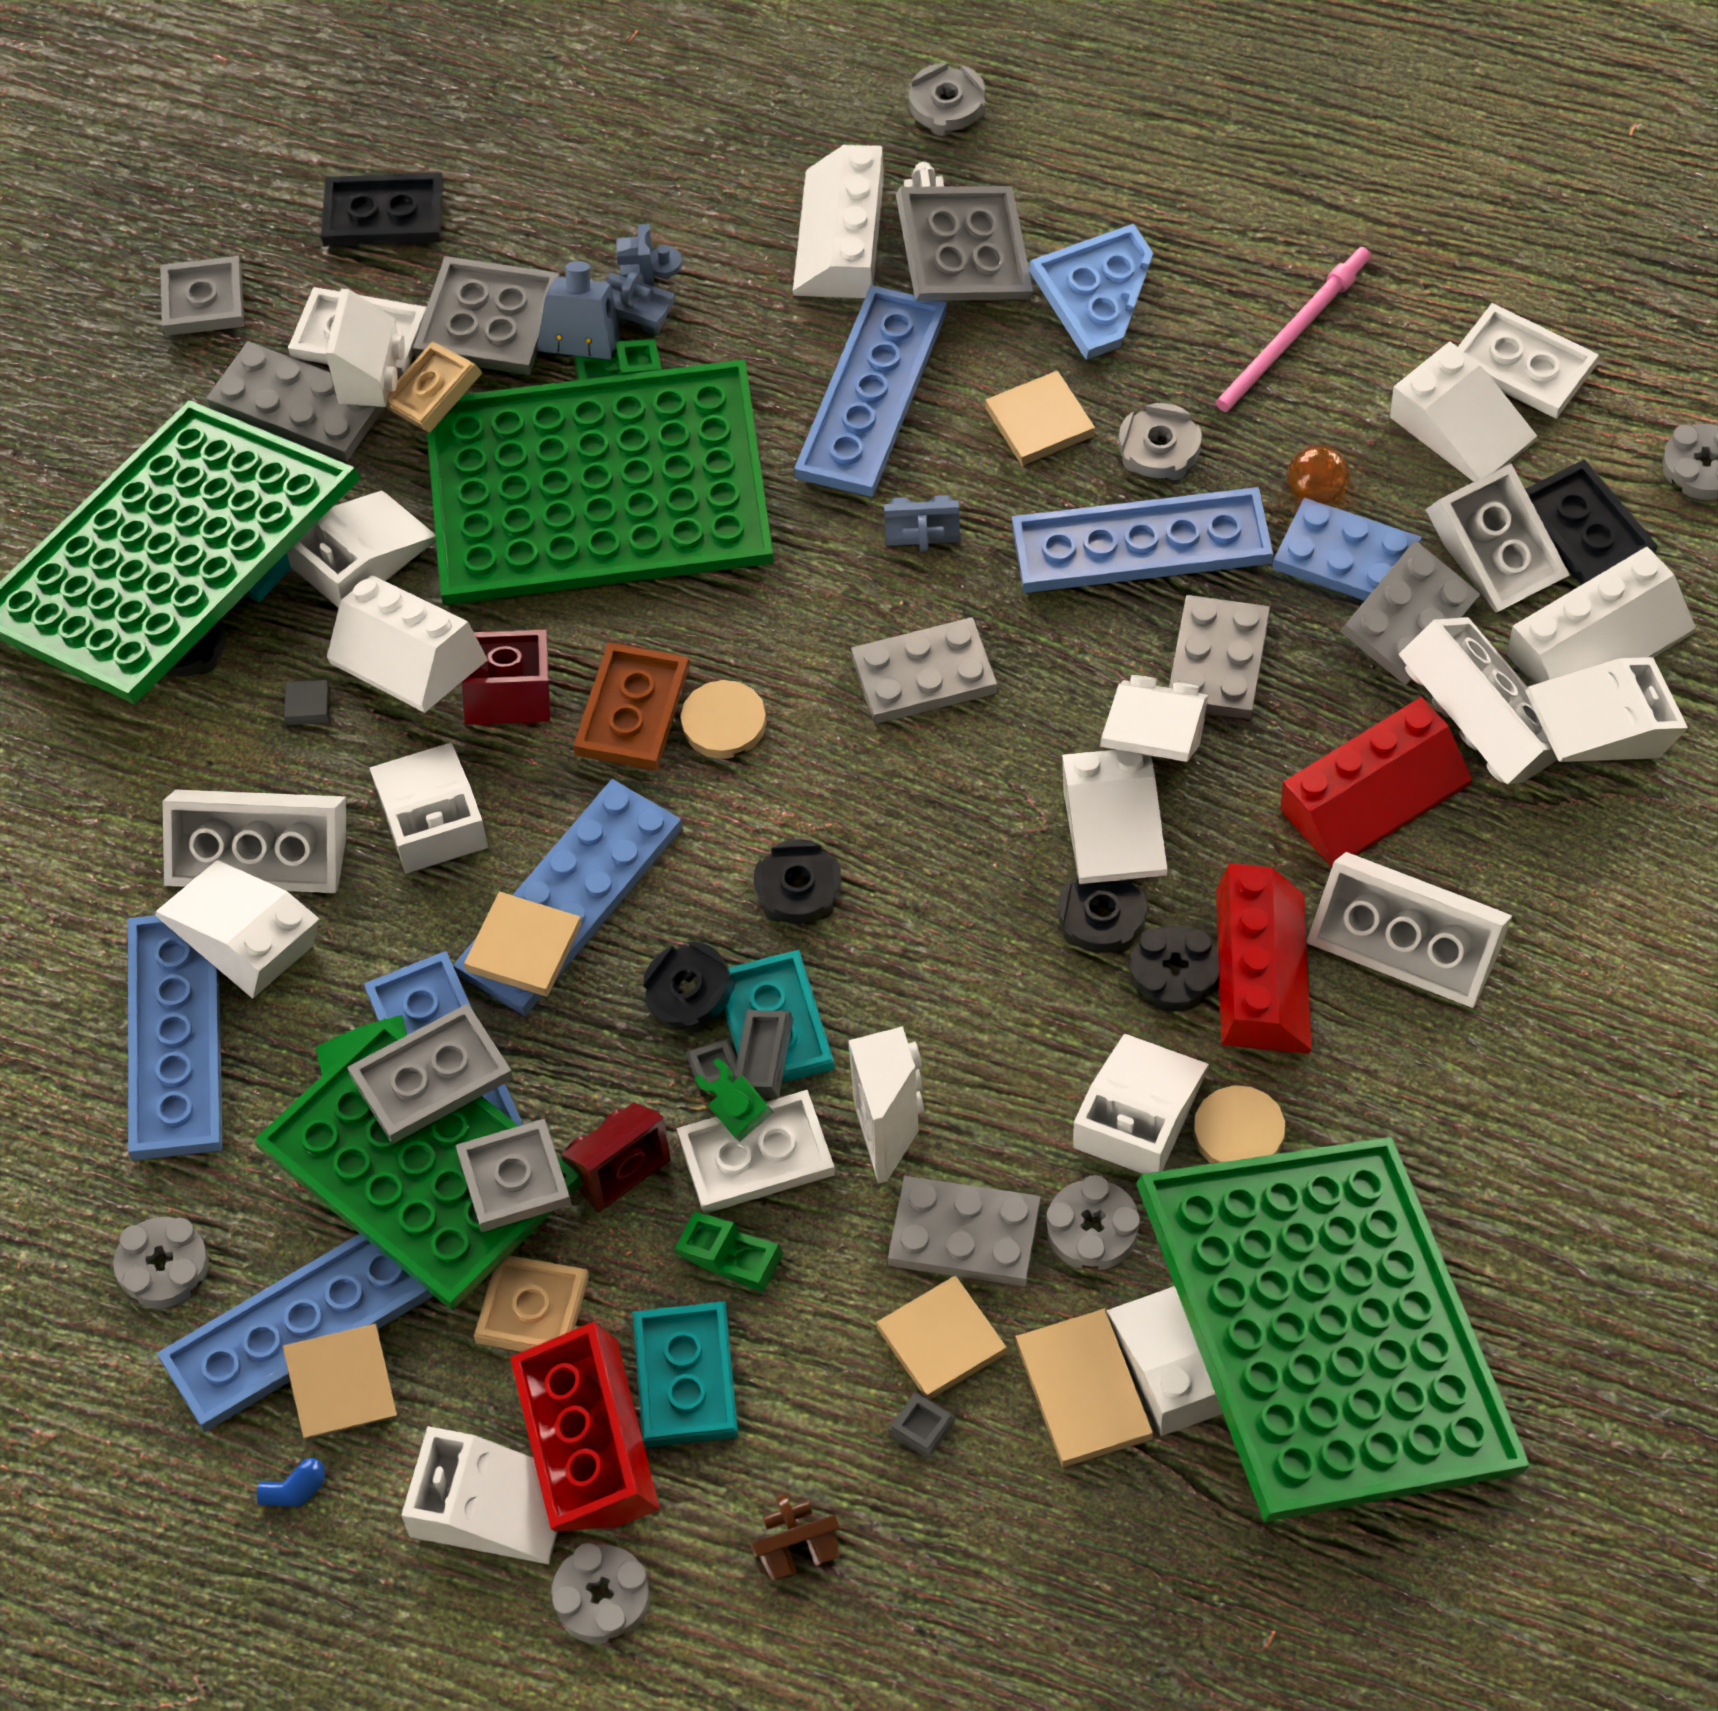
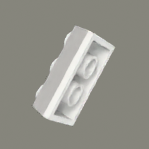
M903 1027L849 1040L854 1107L878 1184L887 1182L919 1131L918 1114L924 1112V1104L920 1091H923V1083L919 1069H922L921 1057L916 1042H907Z

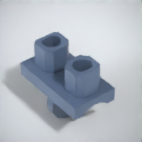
M638 224V237L616 238L620 276L627 277L634 271L643 275L645 284L655 287L654 278L656 276L667 280L678 274L682 268V257L677 249L667 245H660L653 250L650 224Z
M632 271L627 277H623L610 272L605 282L612 288L618 323L630 320L639 323L643 332L652 335L659 334L666 322L667 314L675 303V294L645 284L644 277L640 273Z
M949 495L934 496L929 502L913 503L907 497L893 498L890 504H884L886 546L919 544L920 552L928 551V544L961 542L959 500L952 501Z

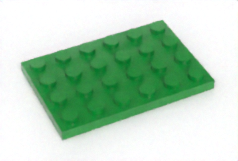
M384 1018L254 1140L260 1151L453 1311L553 1211L481 1232L455 1145L519 1126L483 1096L394 1144L390 1142L351 1079L347 1068L407 1036ZM557 1157L570 1195L582 1184L581 1176Z

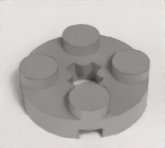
M948 63L934 64L921 70L912 80V88L909 91V109L913 117L922 125L929 127L932 133L938 136H946L953 130L965 128L983 117L985 114V84L979 74L969 67L961 65V70L948 69ZM945 94L948 97L955 96L951 100L940 99V95Z
M1167 403L1146 405L1145 411L1139 412L1135 416L1134 411L1129 414L1120 427L1119 451L1123 457V465L1128 471L1137 472L1151 478L1181 479L1186 475L1187 469L1195 464L1200 455L1202 434L1199 425L1196 427V424L1191 421V414L1185 409ZM1158 436L1166 437L1167 444L1156 445L1150 440L1156 441Z
M1680 425L1674 430L1673 436L1666 444L1662 460L1664 475L1670 483H1672L1673 479L1676 484L1681 486L1682 493L1689 497L1702 500L1718 499L1717 425ZM1708 457L1713 461L1710 466H1703L1702 461L1696 460V458Z
M1092 1175L1086 1177L1083 1181L1072 1183L1063 1188L1052 1200L1047 1211L1049 1244L1055 1254L1070 1266L1082 1269V1265L1088 1267L1098 1266V1270L1109 1269L1123 1262L1135 1248L1140 1223L1137 1207L1127 1192L1119 1186L1107 1182L1102 1176ZM1087 1217L1102 1219L1101 1226L1103 1230L1100 1232L1093 1228L1088 1231L1083 1230L1082 1227L1085 1225L1084 1219Z
M156 1217L145 1220L138 1225L129 1226L120 1235V1244L115 1251L113 1260L115 1276L121 1289L127 1295L129 1294L130 1297L137 1299L139 1304L148 1308H168L178 1305L192 1295L190 1291L197 1286L199 1281L201 1283L204 1281L209 1268L208 1252L201 1235L187 1219ZM160 1254H166L168 1257L173 1256L172 1261L165 1263L164 1270L157 1271L155 1265L150 1264Z
M587 1543L577 1547L574 1554L561 1564L552 1583L553 1607L561 1624L570 1635L587 1643H608L610 1638L618 1637L623 1633L625 1636L630 1634L641 1624L650 1604V1593L644 1567L631 1553L612 1545ZM600 1584H607L613 1597L610 1600L602 1598L599 1604L592 1603L593 1596L589 1592L590 1589Z

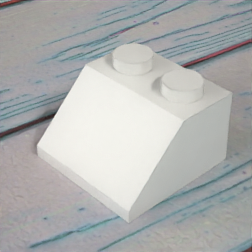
M341 289L326 349L338 404L386 407L389 392L396 390L397 368L395 366L397 359L402 360L404 356V336L398 335L394 317L353 291Z

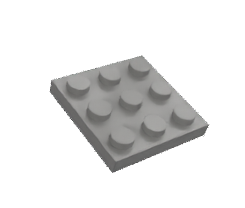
M1012 186L899 188L896 193V200L915 301L1029 299L1033 293Z
M445 256L413 346L415 358H418L425 348L434 341L471 361L479 368L531 375L538 354L537 342L545 296L554 279L560 277L559 273Z

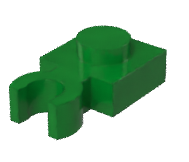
M716 1058L713 1063L720 1071L719 1078L715 1082L709 1083L698 1074L695 1080L698 1086L708 1095L717 1096L708 1106L734 1138L740 1142L774 1111L743 1075L733 1082L734 1076L730 1067L722 1060Z

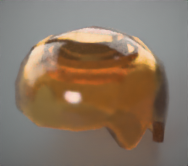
M1311 445L1294 456L1288 468L1287 481L1293 495L1299 500L1303 501L1304 498L1327 504L1331 501L1340 500L1343 497L1348 484L1351 483L1348 462L1340 451L1329 445Z

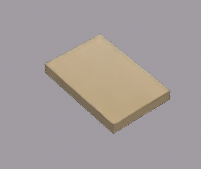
M1105 1308L1016 1336L1018 1351L1062 1468L1153 1440L1152 1429Z

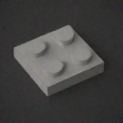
M239 256L160 265L162 327L165 336L244 327L242 266Z
M545 1118L455 1145L481 1232L571 1206L570 1196Z

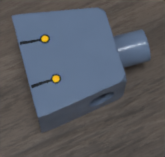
M582 261L570 262L566 265V278H555L546 293L537 351L611 360L615 353V342L621 341L612 288L607 282L590 281V265Z

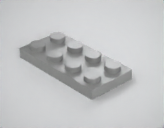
M249 341L246 342L206 398L208 407L212 410L346 462L385 408L338 404L330 372Z

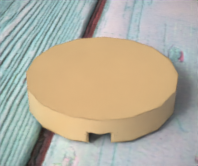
M729 680L706 683L694 690L684 702L680 716L683 734L690 746L707 757L719 759L735 757L734 753H739L743 750L746 753L753 749L763 737L767 722L763 701L754 689L741 682Z
M1233 1085L1218 1089L1202 1101L1195 1114L1194 1140L1199 1153L1210 1164L1279 1154L1284 1142L1285 1119L1279 1105L1268 1094L1253 1087Z

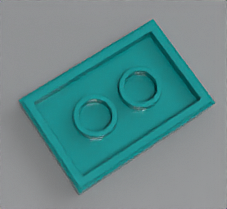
M799 950L729 967L730 973L735 980V988L724 1008V1014L737 1057L747 1010L790 1011L794 1020L782 1083L835 1069L831 1050Z
M726 1302L633 1311L644 1447L650 1448L739 1438Z

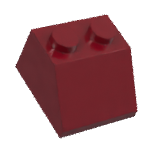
M547 629L474 632L488 660L462 681L465 725H492L497 723L531 724L550 721Z
M633 1102L625 1109H619L609 1114L604 1119L602 1125L589 1135L574 1139L567 1146L565 1152L561 1154L562 1161L580 1174L582 1184L577 1189L598 1213L671 1161L664 1118L658 1111Z

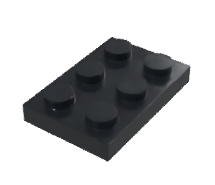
M442 172L325 177L321 228L323 247L440 242L444 188Z
M1585 459L1525 489L1564 565L1581 585L1645 547H1648L1656 555L1658 545Z

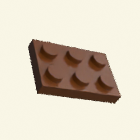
M607 642L573 745L575 756L658 770L690 669L689 657Z

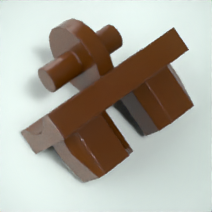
M782 1494L776 1496L779 1511L762 1516L766 1530L784 1525L786 1531L750 1544L754 1559L760 1557L766 1573L771 1581L796 1573L788 1548L792 1545L806 1541L814 1566L839 1558L838 1542L834 1531L840 1527L835 1514L797 1527L796 1520L812 1515L810 1504L808 1501L791 1506L787 1495Z

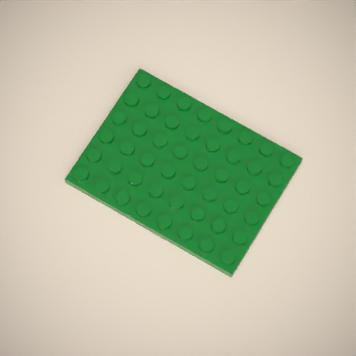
M745 359L464 394L430 433L427 432L440 592L443 605L774 563Z
M189 400L0 581V640L135 705L360 480V477L355 467Z
M1392 1137L1141 1174L1136 1183L1264 1522L1520 1475L1527 1470L1530 1464Z

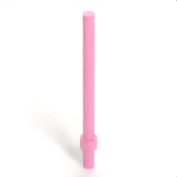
M1359 247L1344 264H1338L1328 274L1325 285L1216 400V405L1220 410L1228 412L1339 292H1345L1355 282L1356 274L1371 259L1369 250Z

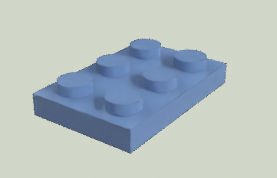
M1304 498L1274 557L1273 570L1365 601L1415 540L1421 544L1422 537Z

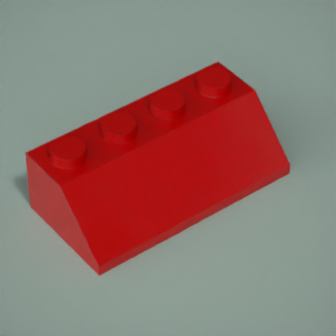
M1420 697L1283 781L1280 810L1332 868L1334 861L1345 852L1356 856L1471 785L1472 778L1449 726Z
M1229 863L1216 889L1221 1045L1309 1054L1312 1046L1304 894L1273 867Z
M592 1322L511 1356L510 1360L550 1529L557 1532L614 1528L660 1510L617 1339L597 1323Z

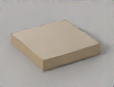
M432 341L397 380L396 390L389 392L386 408L430 433L483 372L471 361Z
M1058 370L985 400V409L1022 466L1095 436L1094 425Z
M498 892L464 962L465 971L548 997L582 925L581 917Z
M509 1255L492 1272L474 1334L475 1343L523 1352L573 1331L589 1279L588 1269Z
M956 1275L877 1321L878 1331L923 1396L928 1400L933 1399L1007 1354L1006 1345Z
M376 1324L283 1345L303 1440L397 1418Z

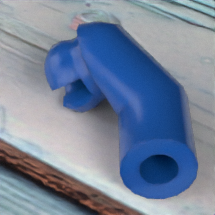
M307 1458L297 1466L284 1482L260 1481L257 1490L258 1505L295 1507L304 1505L322 1486L325 1479L324 1465L316 1458Z

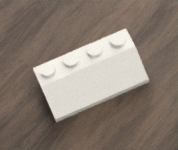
M842 145L806 170L793 296L865 298L870 285L874 286L884 182L882 146Z
M1645 547L1513 625L1507 656L1535 685L1619 658H1654L1694 634L1696 627L1675 575L1648 547Z
M373 575L359 582L353 591L340 601L327 654L330 664L424 713L488 660L468 621Z
M1468 617L1433 620L1398 654L1406 663L1405 670L1410 678L1427 688L1434 697L1432 698V703L1436 709L1444 716L1452 718L1461 729L1459 735L1469 747L1478 750L1488 761L1486 764L1487 769L1498 781L1507 785L1525 782L1558 760L1525 692L1527 686Z
M175 790L162 801L164 886L186 887L218 860L285 891L336 893L338 891L346 844V797Z
M1345 852L1333 863L1306 943L1474 1008L1498 957L1512 915Z

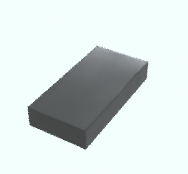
M747 1010L733 1082L743 1075L762 1098H779L794 1020L790 1011Z

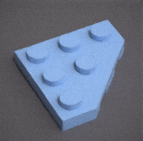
M1133 223L1030 261L1028 269L1086 360L1121 347L1153 252Z

